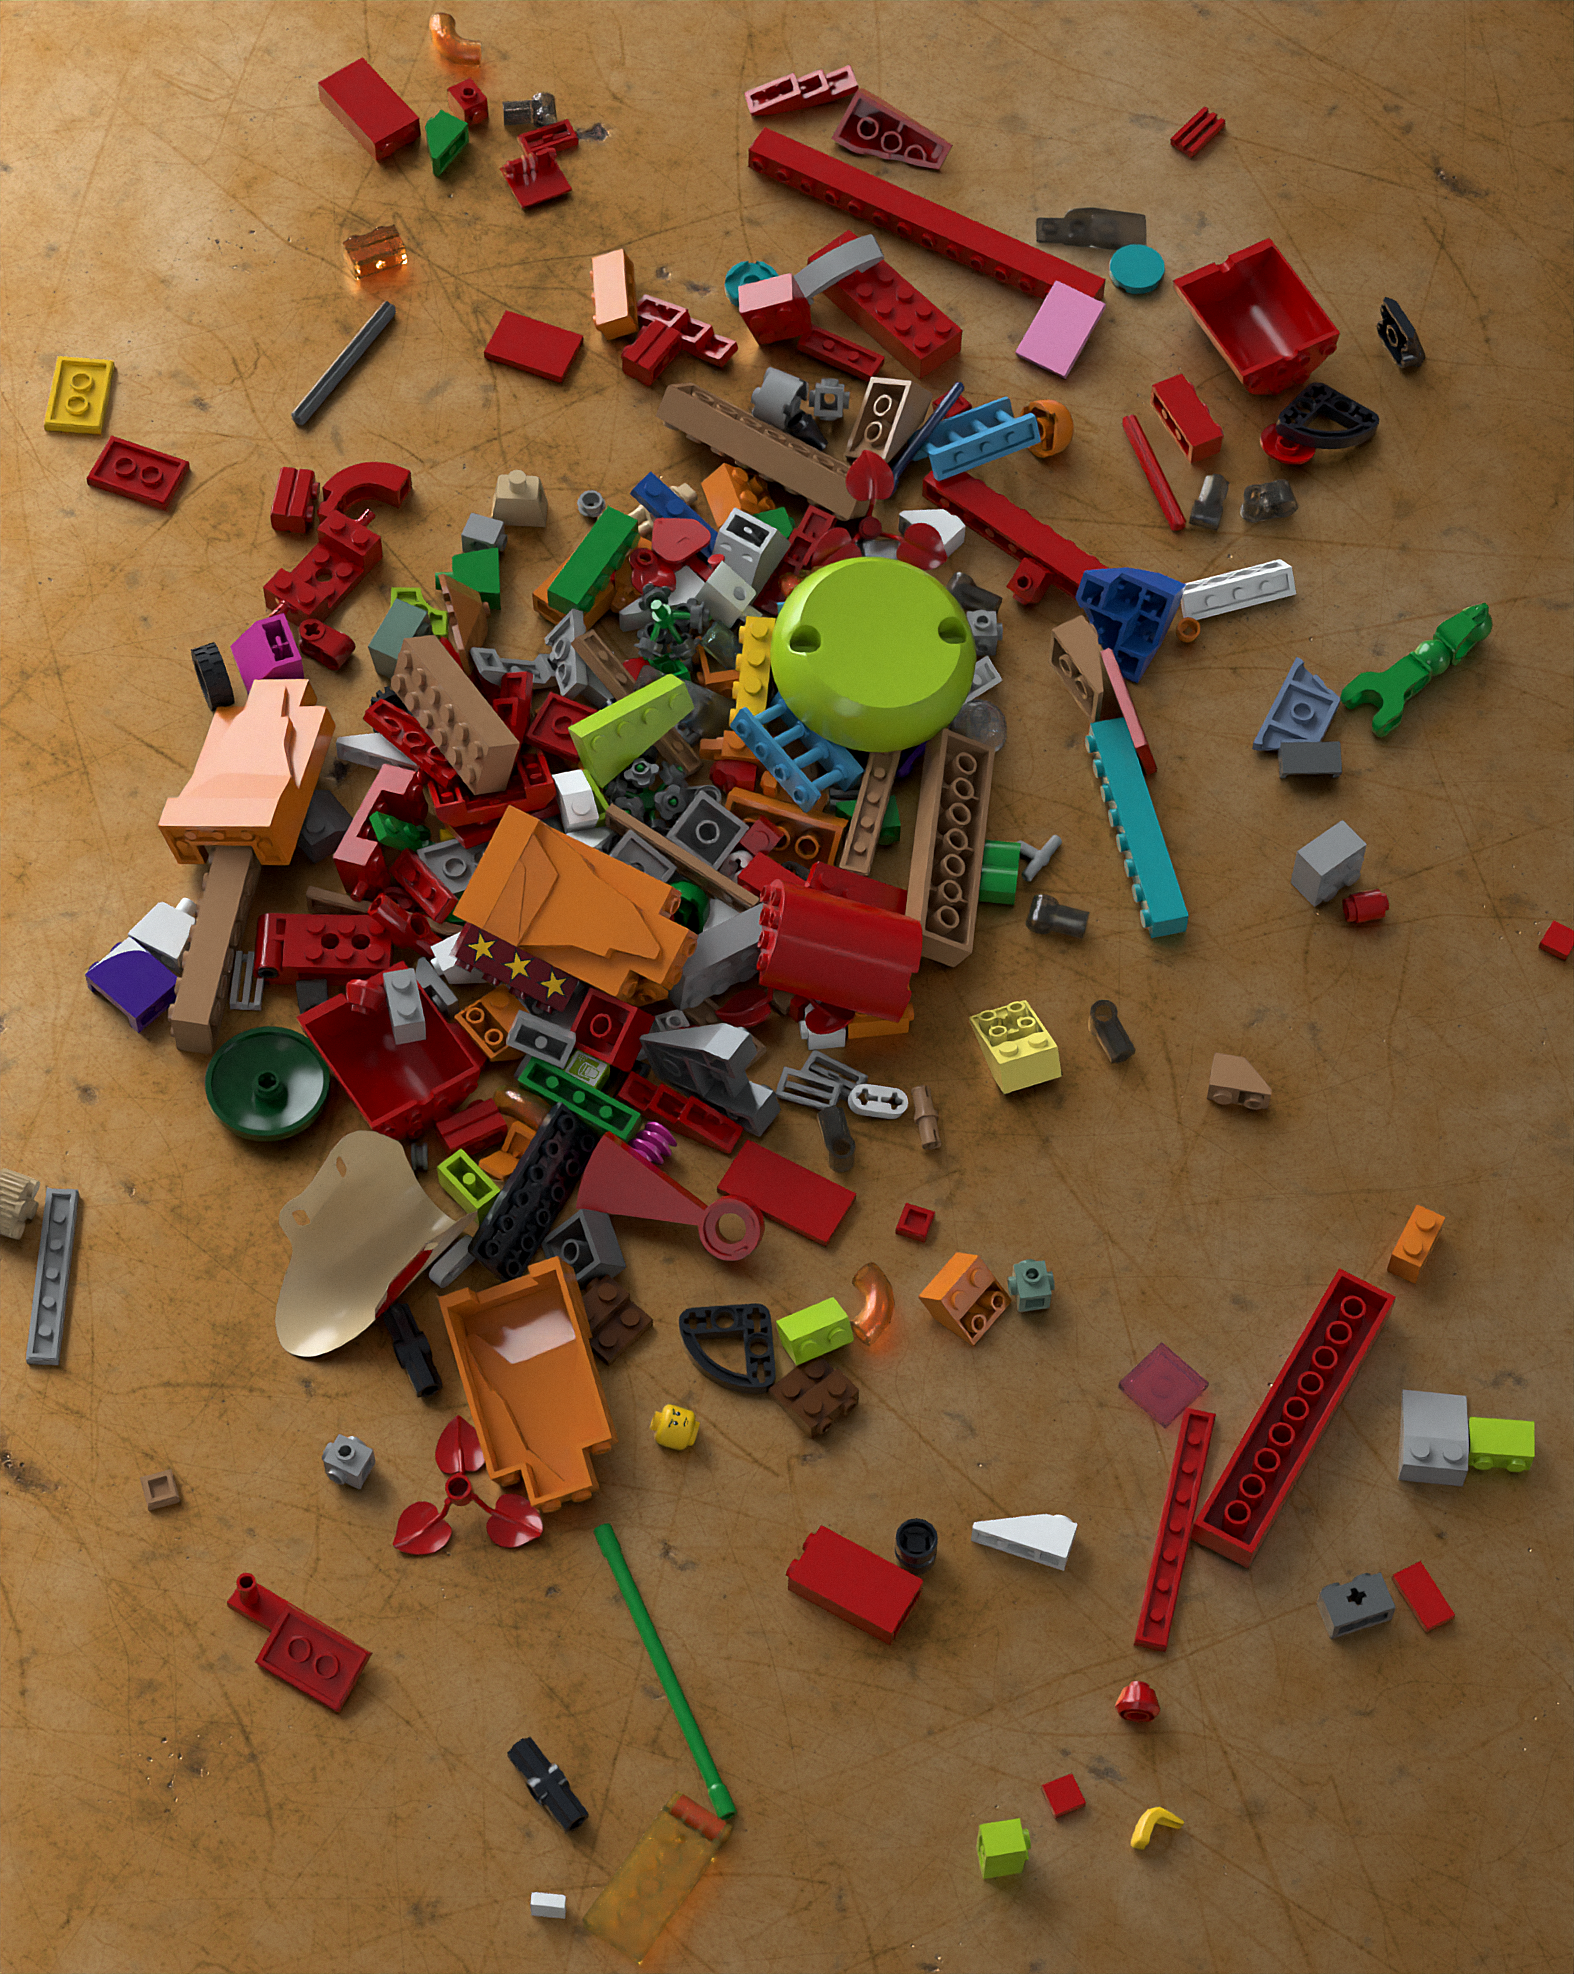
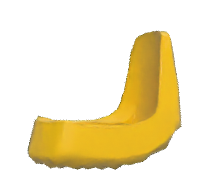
M1160 1806L1148 1809L1142 1814L1138 1824L1135 1825L1131 1846L1132 1848L1144 1850L1150 1841L1154 1824L1179 1829L1185 1822Z

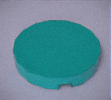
M1131 244L1121 247L1113 254L1109 265V274L1113 283L1118 288L1119 286L1125 288V291L1131 294H1144L1153 291L1162 282L1165 273V264L1161 255L1153 248L1145 245Z
M749 261L740 262L734 265L726 274L724 284L726 297L732 304L739 307L738 286L777 277L778 273L772 266L761 261H756V263H749Z

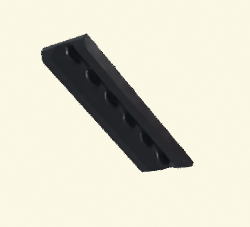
M562 1102L557 1103L548 1112L468 1245V1253L488 1269L501 1283L522 1276L584 1172L594 1149L601 1140Z

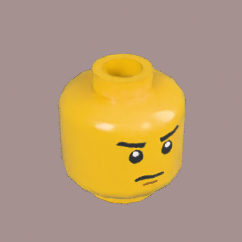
M667 1404L661 1412L655 1411L650 1424V1430L655 1431L654 1439L656 1443L682 1451L687 1445H693L700 1422L696 1421L693 1411L673 1404Z

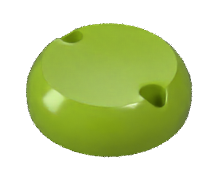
M857 557L834 562L822 567L795 587L777 616L771 639L770 659L774 681L780 695L788 708L810 730L824 739L853 750L892 752L911 748L930 740L954 720L962 709L971 690L975 674L976 646L972 627L962 607L948 589L933 576L922 569L899 560L884 557Z

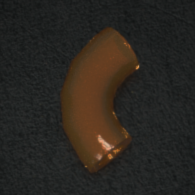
M447 13L432 15L429 19L428 28L431 43L438 53L456 65L481 68V40H470L459 36L455 29L456 21L451 15Z
M502 1085L493 1094V1101L501 1115L515 1118L536 1132L553 1107L538 1095L517 1086Z
M875 1262L865 1264L852 1279V1285L863 1296L864 1304L860 1313L850 1321V1325L856 1337L866 1346L874 1344L888 1328L895 1308L893 1287Z

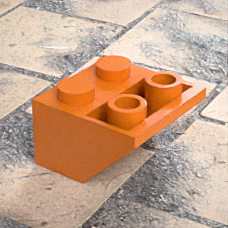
M723 463L701 483L719 529H721L734 507L749 515L776 509V505L771 500L767 490L768 485L765 479L761 478L758 474L747 472L739 467Z
M503 983L454 1016V1020L491 1062L517 1060L526 1054L523 1051L506 1045L507 1035L518 1010L529 1012L514 995L508 993L509 989Z
M958 1252L954 1254L918 1296L935 1320L970 1345L976 1344L1012 1302V1299L979 1255Z

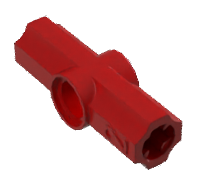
M384 893L377 896L373 903L369 905L367 914L390 931L391 939L397 947L401 949L410 947L432 964L431 959L435 958L431 946L443 940L430 930L427 918L420 913L409 914Z

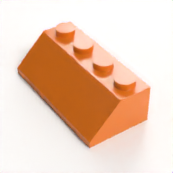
M734 787L729 792L725 808L747 824L749 829L761 815H764L785 833L768 853L767 857L795 875L808 878L812 865L818 861L832 866L836 865L849 820L813 809L805 813L796 804Z

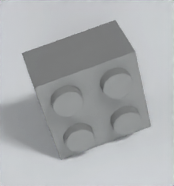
M701 790L665 838L717 871L749 829V826Z
M1341 820L1297 851L1290 883L1314 907L1322 901H1330L1339 889L1345 885L1351 886L1359 879L1367 844Z

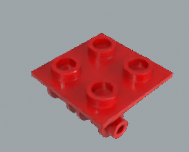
M546 146L544 149L537 151L536 155L530 152L528 158L524 154L518 159L508 160L505 165L499 168L522 209L572 191L569 182L555 160L557 153L554 147L549 148Z

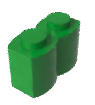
M985 839L978 901L1014 905L1021 843Z

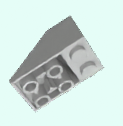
M734 507L718 532L712 555H724V563L756 591V595L749 603L752 605L791 546V543L777 529Z

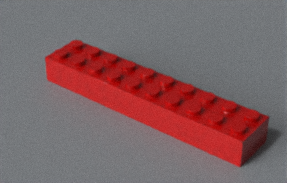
M1340 1268L1337 1270L1196 1518L1190 1539L1246 1568L1250 1567L1391 1315L1396 1296Z

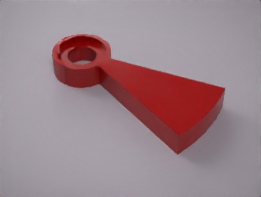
M610 1131L602 1136L594 1149L579 1187L576 1209L698 1225L699 1237L703 1246L709 1253L721 1260H740L746 1257L759 1246L765 1231L762 1212L750 1199L732 1194L723 1196L708 1206ZM732 1213L737 1214L743 1219L746 1226L743 1239L731 1241L722 1235L719 1229V1221L722 1215Z

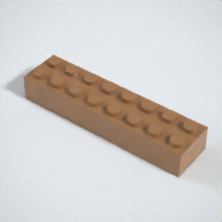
M692 382L668 385L656 413V417L663 420V425L675 431L680 429L686 432L688 439L696 443L702 444L704 442L712 446L711 451L718 455H729L736 459L735 464L738 466L757 470L760 472L759 476L761 478L783 484V489L791 494L799 495L800 493L808 498L807 502L818 508H823L824 506L831 510L832 516L837 519L847 521L866 516L870 499L867 501L855 500L846 489L845 479L850 466L753 417L752 414Z
M943 728L926 743L905 915L918 919L921 923L923 935L921 956L955 967L972 954L995 748Z
M217 845L210 850L209 865H211V869L203 877L202 890L204 895L203 899L197 900L195 915L198 917L196 925H191L188 940L191 943L190 949L183 953L182 969L184 971L182 977H178L176 980L175 1004H170L168 1010V1022H172L171 1037H175L178 1050L214 1054L233 980L236 951L241 949L262 867L252 846Z

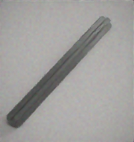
M385 301L380 305L293 410L291 416L294 422L299 425L306 423L396 314V307L393 304Z

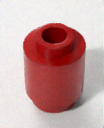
M1379 888L1349 894L1348 898L1342 900L1343 913L1347 922L1354 921L1356 924L1384 918L1385 911L1389 910L1388 897L1386 893H1381Z

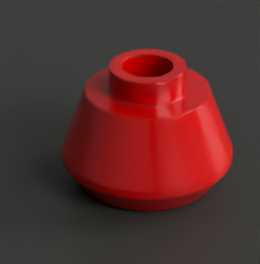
M352 979L346 984L347 1003L352 1006L351 1011L354 1013L369 1016L370 1012H377L387 999L385 988L374 983Z
M1134 1681L1130 1683V1686L1123 1688L1115 1704V1710L1121 1718L1133 1722H1149L1160 1714L1156 1693L1152 1688H1149L1150 1685L1148 1683Z

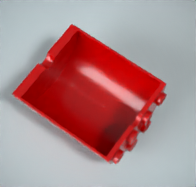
M1270 237L1229 255L1222 264L1216 265L1213 262L1173 280V288L1244 388L1252 394H1272L1275 396L1294 384H1303L1309 379L1310 374L1337 349L1336 343L1340 336L1339 330Z
M780 879L774 880L770 885H764L760 894V902L763 903V909L759 916V925H762V931L757 944L758 948H761V954L756 966L757 971H760L759 984L899 1023L912 994V991L907 990L911 973H918L923 940L920 921L910 916Z
M402 960L365 981L384 988L383 973L409 968ZM418 981L417 985L425 1018V1040L395 1045L386 1000L377 1012H370L369 1016H364L352 1012V1006L347 1003V995L340 993L296 1017L299 1026L370 1129L394 1140L408 1137L416 1139L425 1130L439 1122L441 1116L455 1111L477 1089V1081L480 1075L479 1067Z

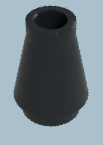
M801 411L789 421L787 427L790 429V435L820 451L827 446L828 441L824 438L811 414Z

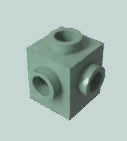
M1028 1259L1014 1264L1012 1276L1007 1278L1010 1296L1015 1295L1018 1312L1050 1308L1051 1290L1055 1289L1052 1271L1047 1272L1045 1260L1035 1261Z

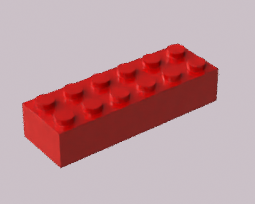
M847 230L807 259V266L829 251L858 237L852 231ZM881 260L862 273L857 269L822 291L829 300L919 380L961 351L963 330L884 260Z

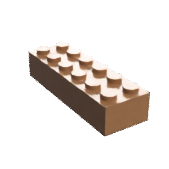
M435 635L404 638L401 651L398 654L395 672L391 678L393 691L417 719L420 726L429 735L474 795L505 791L520 745L519 741Z

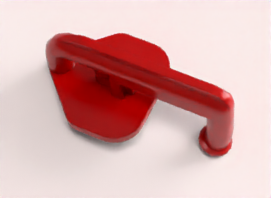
M657 518L654 520L652 551L663 561L670 564L682 563L683 567L687 565L703 582L708 580L721 561H725V556L722 554L712 555L708 559L711 570L694 556L711 541L709 530L697 520L681 518Z

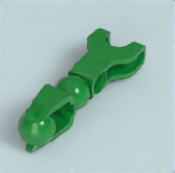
M1486 603L1469 606L1442 622L1433 634L1432 640L1428 639L1420 643L1414 652H1410L1409 655L1400 659L1386 671L1380 673L1363 672L1344 687L1340 696V702L1348 709H1353L1363 703H1371L1377 706L1379 712L1373 717L1371 731L1378 737L1387 735L1400 725L1404 704L1431 681V676L1444 673L1449 664L1454 666L1459 664L1476 643L1488 637L1493 627L1492 618L1488 612L1489 606Z

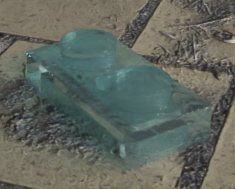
M721 620L713 622L700 643L726 670L735 669L737 653L742 654L743 644H739V638Z

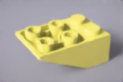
M1026 1000L1012 1002L1007 1006L993 1010H985L969 1017L970 1024L992 1076L1004 1094L1062 1077L1058 1046Z

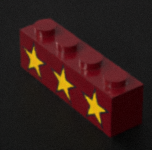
M465 923L449 956L457 959L454 965L470 973L473 968L484 973L481 979L497 987L500 982L511 987L508 993L524 1001L527 996L536 1000L535 1007L551 1015L554 1010L563 1013L579 979L472 923Z

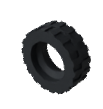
M212 642L191 649L197 679L210 710L214 711L217 707L233 705L235 703L233 689L216 644Z

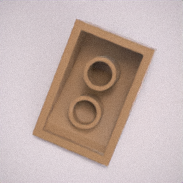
M871 377L844 456L850 459H857L863 450H870L888 463L925 420L933 394L913 381Z
M1080 615L1052 629L1048 662L1091 723L1100 721L1103 699L1098 632L1092 623L1088 624L1083 615Z

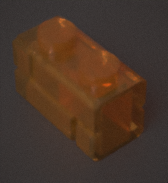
M394 224L387 227L379 226L372 232L361 236L352 235L342 242L343 257L354 280L407 263L406 247Z

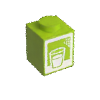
M578 1049L572 1058H568L564 1069L561 1068V1070L599 1091L602 1090L610 1077V1064Z

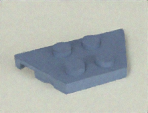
M1296 657L1253 743L1252 749L1256 751L1279 750L1281 742H1322L1340 705L1341 698L1332 689H1328L1324 685V681L1317 674L1313 676L1304 667V661L1301 658Z

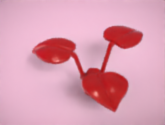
M863 450L850 466L846 474L845 484L848 493L855 500L867 501L870 499L866 517L858 521L856 525L857 534L852 539L844 528H833L821 536L812 555V572L814 573L818 569L834 562L862 557L861 550L855 543L860 538L872 540L878 536L901 542L896 550V558L899 561L911 564L923 571L931 570L944 564L947 561V554L942 538L933 526L921 522L912 524L905 530L903 538L882 531L881 522L877 518L872 517L875 499L884 500L891 496L894 489V476L883 458L870 450Z
M768 987L767 995L761 989L750 988L743 990L729 999L722 1008L714 1012L717 1018L731 1026L743 1028L755 1026L771 1014V1008L768 1003L773 999L774 988ZM807 998L815 1009L806 1015L805 1023L807 1028L815 1034L821 1035L836 1032L852 1023L855 1019L856 1012L825 1002L819 1004L814 999Z
M457 1415L444 1428L435 1449V1460L439 1469L448 1475L455 1474L446 1481L445 1491L448 1497L444 1500L443 1510L439 1514L437 1507L426 1501H418L409 1505L402 1512L398 1520L393 1546L397 1550L411 1555H427L439 1551L447 1544L452 1534L450 1525L443 1520L447 1516L450 1506L452 1504L465 1506L471 1501L492 1515L487 1521L486 1530L490 1539L500 1547L515 1548L540 1537L543 1533V1524L538 1511L531 1506L527 1499L520 1495L503 1494L497 1499L495 1509H492L478 1495L474 1494V1489L470 1480L465 1476V1471L474 1472L479 1470L485 1464L476 1429L462 1416Z

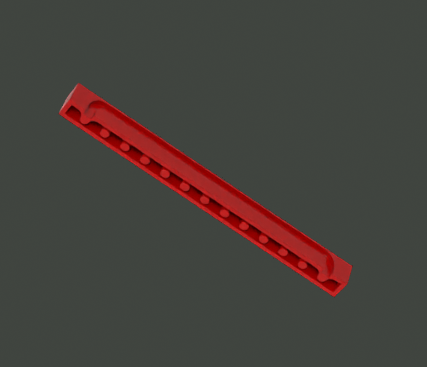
M764 127L748 149V167L756 172L768 175L780 183L788 184L807 195L817 197L829 205L837 206L854 216H859L874 223L878 227H883L897 233L902 238H908L927 249L937 251L951 260H957L976 271L986 273L1000 282H1006L1019 288L1025 293H1030L1045 300L1057 280L1098 301H1101L1104 297L1106 279L769 128Z

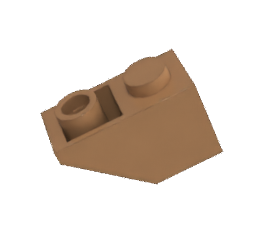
M1215 1052L1207 1099L1214 1100L1219 1104L1233 1103L1245 1105V1107L1254 1110L1260 1108L1268 1109L1272 1089L1245 1057Z

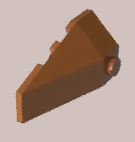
M441 574L438 577L463 671L469 676L475 666L469 650L472 647L482 648L489 631L486 620L492 618L487 601H481L480 594L476 590L445 574Z

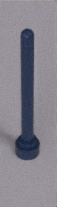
M956 382L891 468L894 476V489L890 497L898 489L899 476L964 391L963 383Z

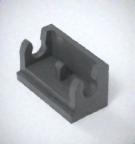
M1281 742L1277 753L1280 778H1286V776L1292 774H1332L1333 777H1339L1342 774L1340 742Z

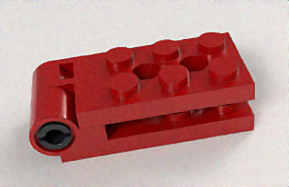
M266 913L257 918L253 975L257 979L264 978V981L277 985L346 986L352 979L365 981L393 966L395 944L391 939L390 931L375 921L370 915Z

